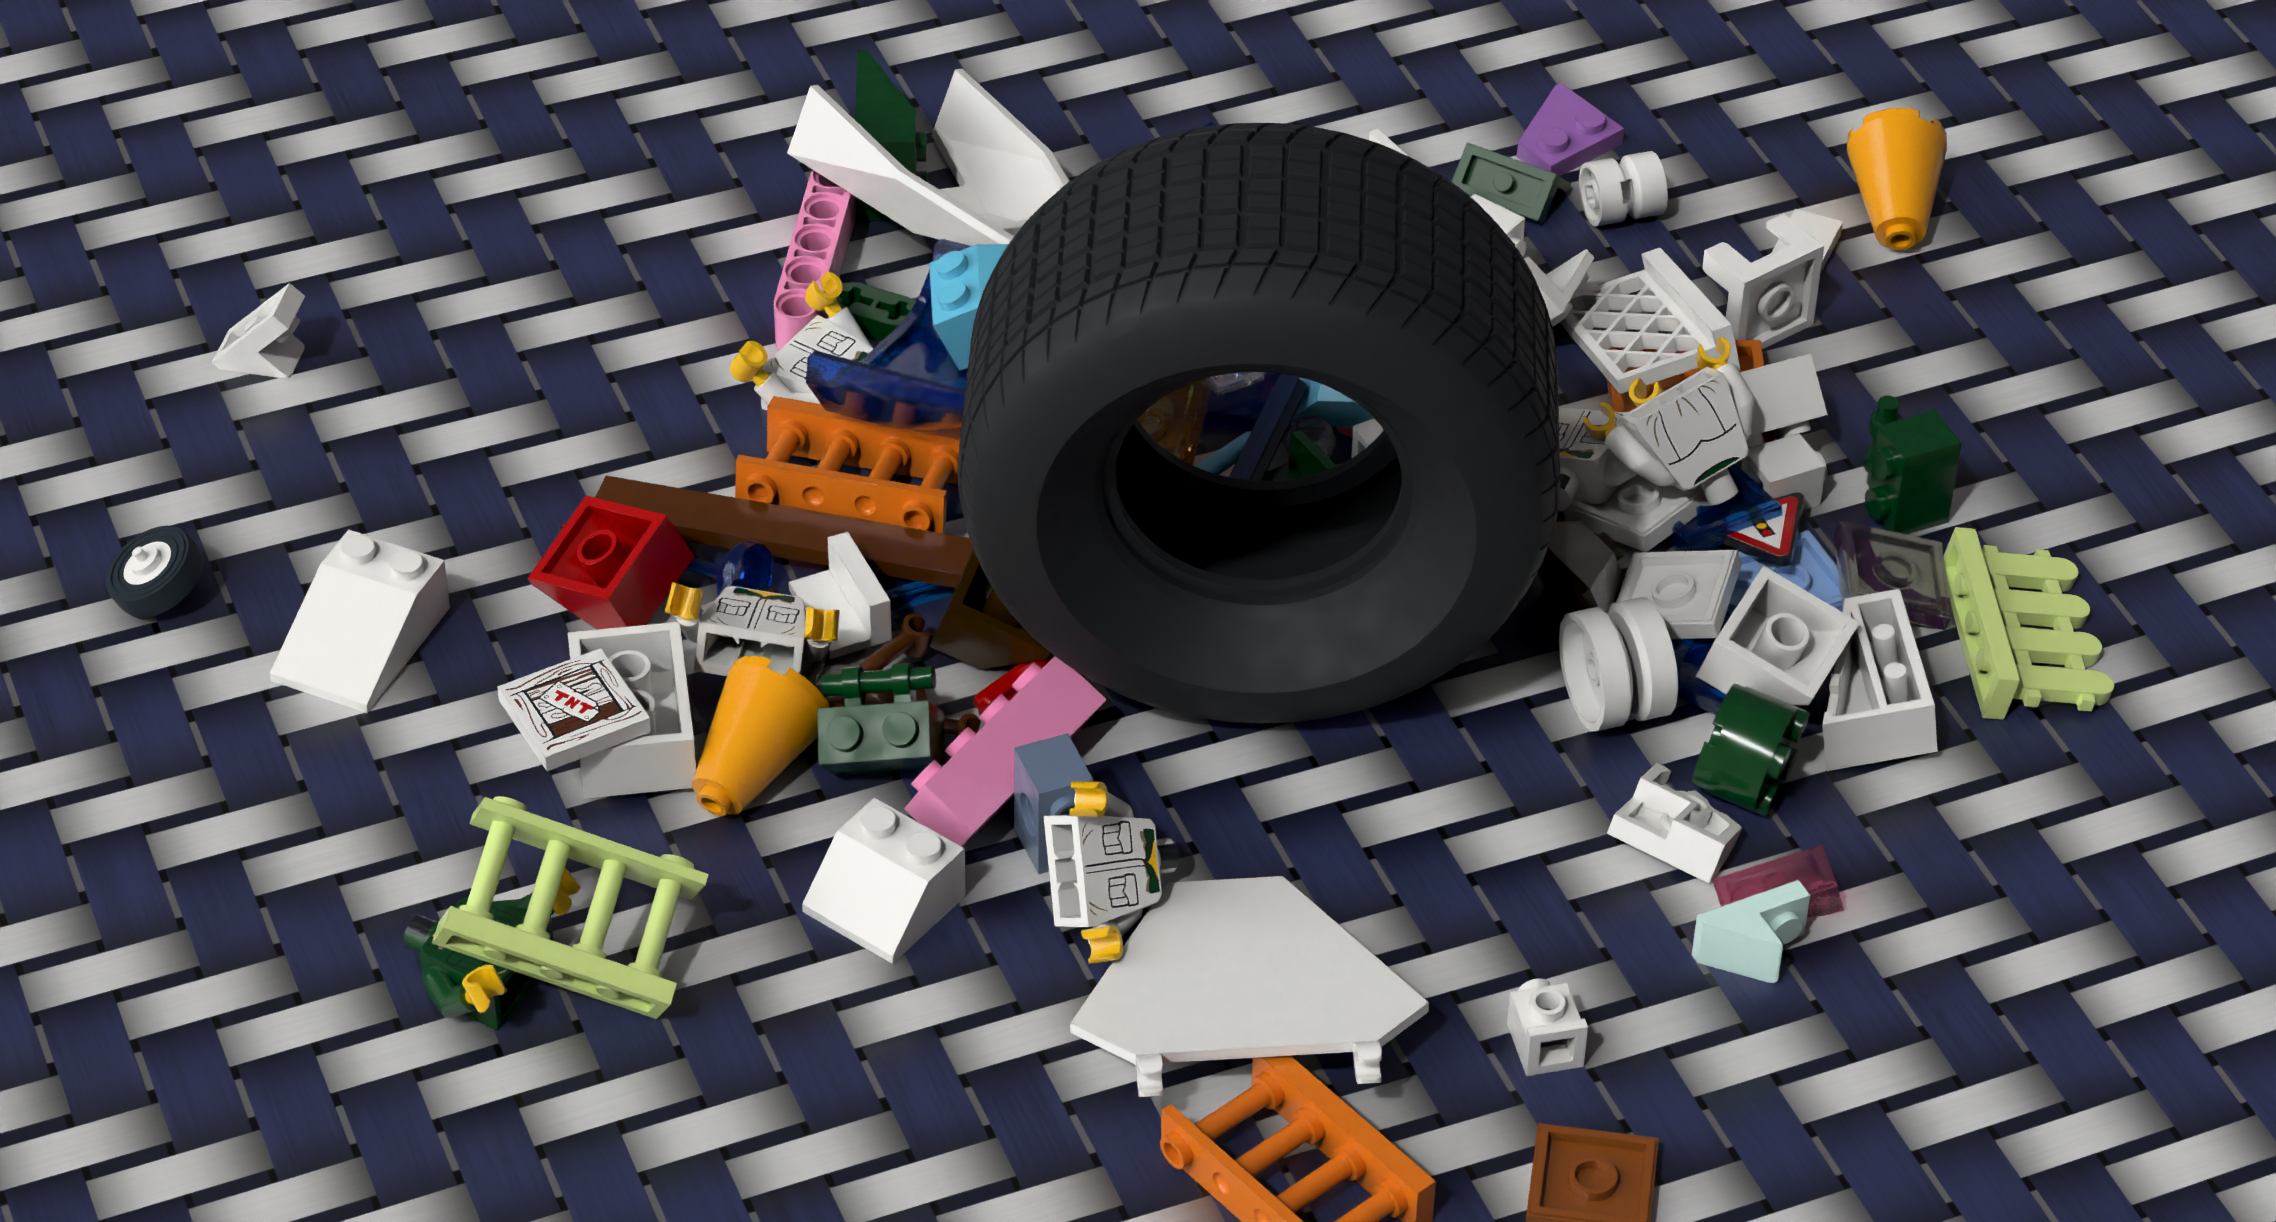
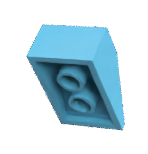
M976 244L961 251L948 252L938 260L929 263L933 327L959 371L968 368L973 324L981 296L992 271L1008 244Z

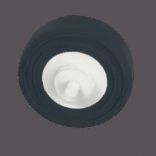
M166 525L149 529L129 541L115 556L106 576L107 590L117 605L131 616L146 618L159 615L177 605L194 588L203 569L202 553L194 540L178 527Z

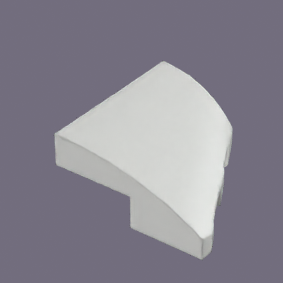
M1656 763L1640 778L1633 797L1614 814L1607 834L1704 882L1710 883L1729 856L1742 827L1728 815L1714 809L1708 800L1696 790L1688 792L1675 791L1666 784L1671 771L1667 767Z

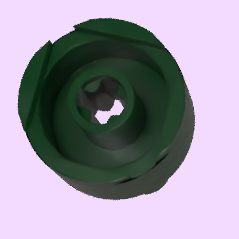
M1734 683L1727 692L1712 724L1715 725L1709 742H1704L1693 773L1692 785L1767 817L1779 790V786L1773 784L1775 779L1787 780L1799 751L1789 745L1791 741L1799 742L1807 725L1810 712L1748 686L1743 687Z

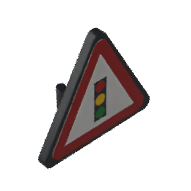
M1792 493L1696 520L1693 523L1694 532L1780 566H1788L1793 560L1804 507V495Z

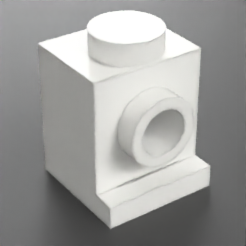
M1538 978L1525 982L1518 991L1510 992L1507 1025L1526 1076L1584 1067L1588 1026L1585 1018H1580L1568 984L1551 985L1549 981ZM1562 1040L1563 1043L1541 1047L1542 1042Z

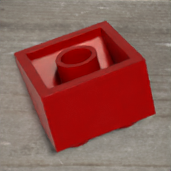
M585 496L527 579L538 590L597 630L647 625L669 594L672 582L676 583L694 558V555L667 515Z

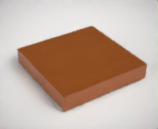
M1538 1123L1525 1222H1650L1659 1138Z

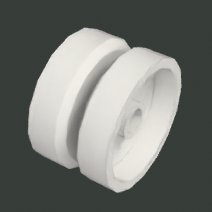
M1639 597L1612 603L1607 614L1600 607H1594L1564 615L1560 623L1559 649L1565 686L1581 723L1590 732L1623 726L1629 715L1637 721H1645L1672 714L1677 704L1678 695L1677 664L1666 624L1652 601L1647 597Z

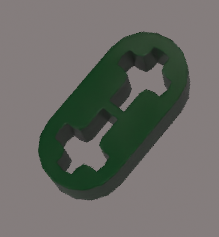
M842 283V292L836 300L842 309L845 307L849 309L866 337L894 345L907 344L919 337L921 333V308L914 299L862 283Z

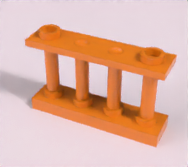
M773 396L767 406V452L769 453L766 459L738 455L736 459L735 498L945 534L947 491L942 489L946 483L958 485L957 467L961 428ZM791 456L820 461L817 468L788 462ZM843 465L872 470L868 477L839 472ZM894 474L922 478L923 481L920 486L894 482L891 479Z
M1292 1056L1253 1058L1251 1087L1195 1124L1172 1104L1162 1109L1160 1147L1166 1160L1174 1168L1183 1169L1241 1222H1303L1295 1213L1345 1179L1355 1180L1372 1196L1334 1222H1379L1387 1215L1397 1217L1402 1222L1433 1221L1436 1181ZM1264 1107L1274 1109L1290 1123L1235 1160L1213 1142ZM1304 1143L1314 1144L1331 1159L1277 1196H1274L1254 1178V1176Z

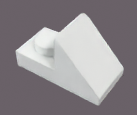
M287 284L228 330L212 364L220 370L276 378L290 377L304 351V344L292 333L299 325L300 319L296 314L305 295L292 284Z

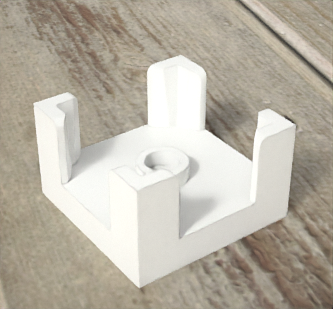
M1784 213L1768 220L1766 228L1788 246L1751 263L1725 242L1704 250L1703 271L1729 292L1726 319L1732 324L1735 340H1761L1762 349L1812 326L1814 323L1824 245Z

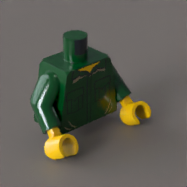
M566 868L564 869L551 915L554 912L558 915L567 913L572 905V900L569 896L577 893L580 889L579 884ZM532 893L521 899L492 901L489 912L494 916L493 920L514 928L516 925L523 924ZM468 897L459 899L453 907L459 909L461 905H466ZM421 915L414 916L405 930L404 946L420 953L423 986L440 1013L447 1018H455L467 1014L489 1028L498 1031L537 979L432 944L438 922ZM550 915L546 932L550 934V940L554 941Z

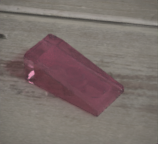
M1823 845L1712 879L1721 907L1799 880L1810 894L1807 918L1829 915L1844 910L1838 886Z

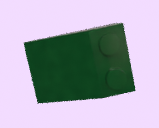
M857 50L855 121L908 171L927 182V171H917V162H926L927 151L926 131H916L915 109L867 50ZM856 197L857 222L894 221Z

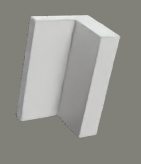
M849 532L828 537L829 570L790 581L789 591L792 596H797L804 600V616H806V607L840 610L838 640L831 642L827 654L830 659L891 641V605L889 597Z

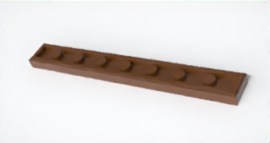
M607 475L595 497L665 514L684 541L829 566L828 537L849 532L874 574L953 588L956 587L973 550L970 539L967 537Z

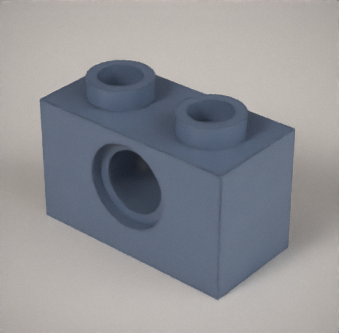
M1068 733L1014 747V829L1038 874L1049 872L1044 816L1069 815L1070 809L1075 807L1074 797L1076 794L1074 788H1071V781H1093Z

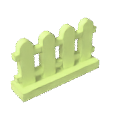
M1955 527L1939 567L1982 718L2004 720L2012 699H2022L2024 706L2038 707L2040 701L2077 704L2078 711L2091 712L2094 705L2106 704L2114 689L2113 680L2103 672L2086 670L2085 668L2093 666L2097 662L2102 650V644L2095 636L2089 633L2074 631V629L2084 626L2090 613V606L2079 596L2062 594V591H2069L2074 586L2079 573L2076 565L2064 558L2051 557L2049 550L2036 549L2034 555L2001 553L1998 552L1997 546L1984 545L1981 549L1976 529ZM2009 587L2042 590V592L2011 590ZM2020 624L2053 627L2054 630L2021 627ZM2032 663L2065 665V668L2035 666Z

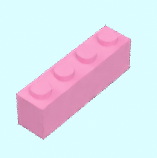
M1056 656L1043 668L1033 662L1012 684V687L1018 693L1010 701L1002 694L997 697L978 718L985 725L977 733L967 727L945 750L951 759L943 766L936 760H933L911 783L918 792L904 810L917 822L963 847L1014 796V747L1066 733L1072 738L1107 699L1082 675Z

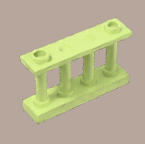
M501 796L494 797L493 799L484 797L473 812L469 823L470 825L488 830L489 833L467 904L461 905L459 909L453 906L449 907L438 922L432 944L657 1019L671 1005L677 985L676 982L662 978V972L658 970L679 896L692 900L706 885L709 874L695 870L694 864L683 857L670 854L658 857L527 812L526 805L515 799ZM512 839L545 850L523 924L516 925L515 928L494 921V916L489 912ZM568 858L601 869L580 942L573 944L572 947L550 940V934L546 932ZM623 878L657 889L635 963H629L628 966L606 959V953L602 951Z

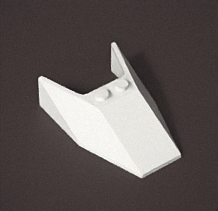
M955 69L931 135L960 187L937 189L908 171L819 85H813L809 88L787 152L790 156L909 231L968 247L976 244H1009L1024 223L1048 199L1070 182L1052 151L963 69Z

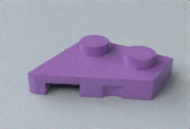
M1559 83L1555 85L1519 139L1517 158L1524 163L1561 176L1622 145L1624 128L1564 84Z

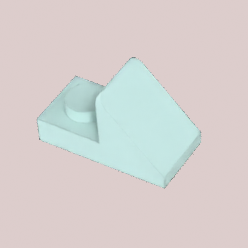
M1796 880L1697 915L1692 948L1693 958L1697 963L1768 983H1776L1779 978L1783 945L1805 934L1810 894L1801 882Z

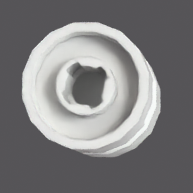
M1653 151L1623 156L1619 164L1613 158L1586 162L1580 168L1579 191L1581 202L1588 221L1594 227L1622 222L1625 220L1627 213L1634 220L1664 214L1668 201L1667 182L1662 163Z

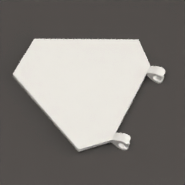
M1283 876L1168 882L1162 890L1159 901L1151 906L1123 946L1122 957L1112 962L1071 1021L1070 1033L1135 1064L1139 1097L1163 1095V1063L1353 1052L1357 1084L1381 1083L1379 1061L1382 1059L1381 1047L1429 1012V1002Z

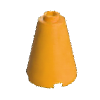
M1888 108L1876 111L1863 118V125L1855 132L1852 127L1848 133L1847 154L1875 237L1879 243L1894 250L1909 249L1924 239L1947 152V133L1941 122L1934 117L1933 123L1920 118L1919 110Z
M746 655L737 659L728 671L692 781V788L697 794L696 800L706 811L717 816H725L726 813L739 814L818 738L817 709L830 708L829 703L815 685L795 670L788 668L785 675L768 669L772 662L771 659L762 656Z

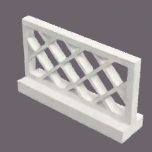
M1661 248L1642 253L1644 270L1578 291L1569 301L1573 305L1571 311L1559 322L1619 394L1628 392L1631 383L1637 378H1641L1645 385H1649L1656 381L1699 368L1695 360L1699 344L1704 347L1707 356L1711 358L1721 357L1715 346L1718 337L1725 338L1730 343L1731 350L1727 361L1728 364L1736 365L1737 369L1741 371L1732 324ZM1640 290V292L1637 295H1628L1630 293ZM1585 308L1590 309L1589 311H1580ZM1609 310H1623L1621 313L1608 312ZM1642 311H1645V312H1655V314H1640V313H1641ZM1594 327L1607 328L1606 330H1592ZM1626 329L1640 330L1639 332H1625ZM1659 331H1672L1673 333H1672V334H1663V333H1658V332H1659ZM1611 347L1624 348L1623 350H1609ZM1656 349L1657 352H1644L1642 350ZM1676 351H1687L1681 354L1675 353ZM1628 367H1636V368H1637V369H1634V370H1631V371H1628V372H1625V373H1624V371H1625Z

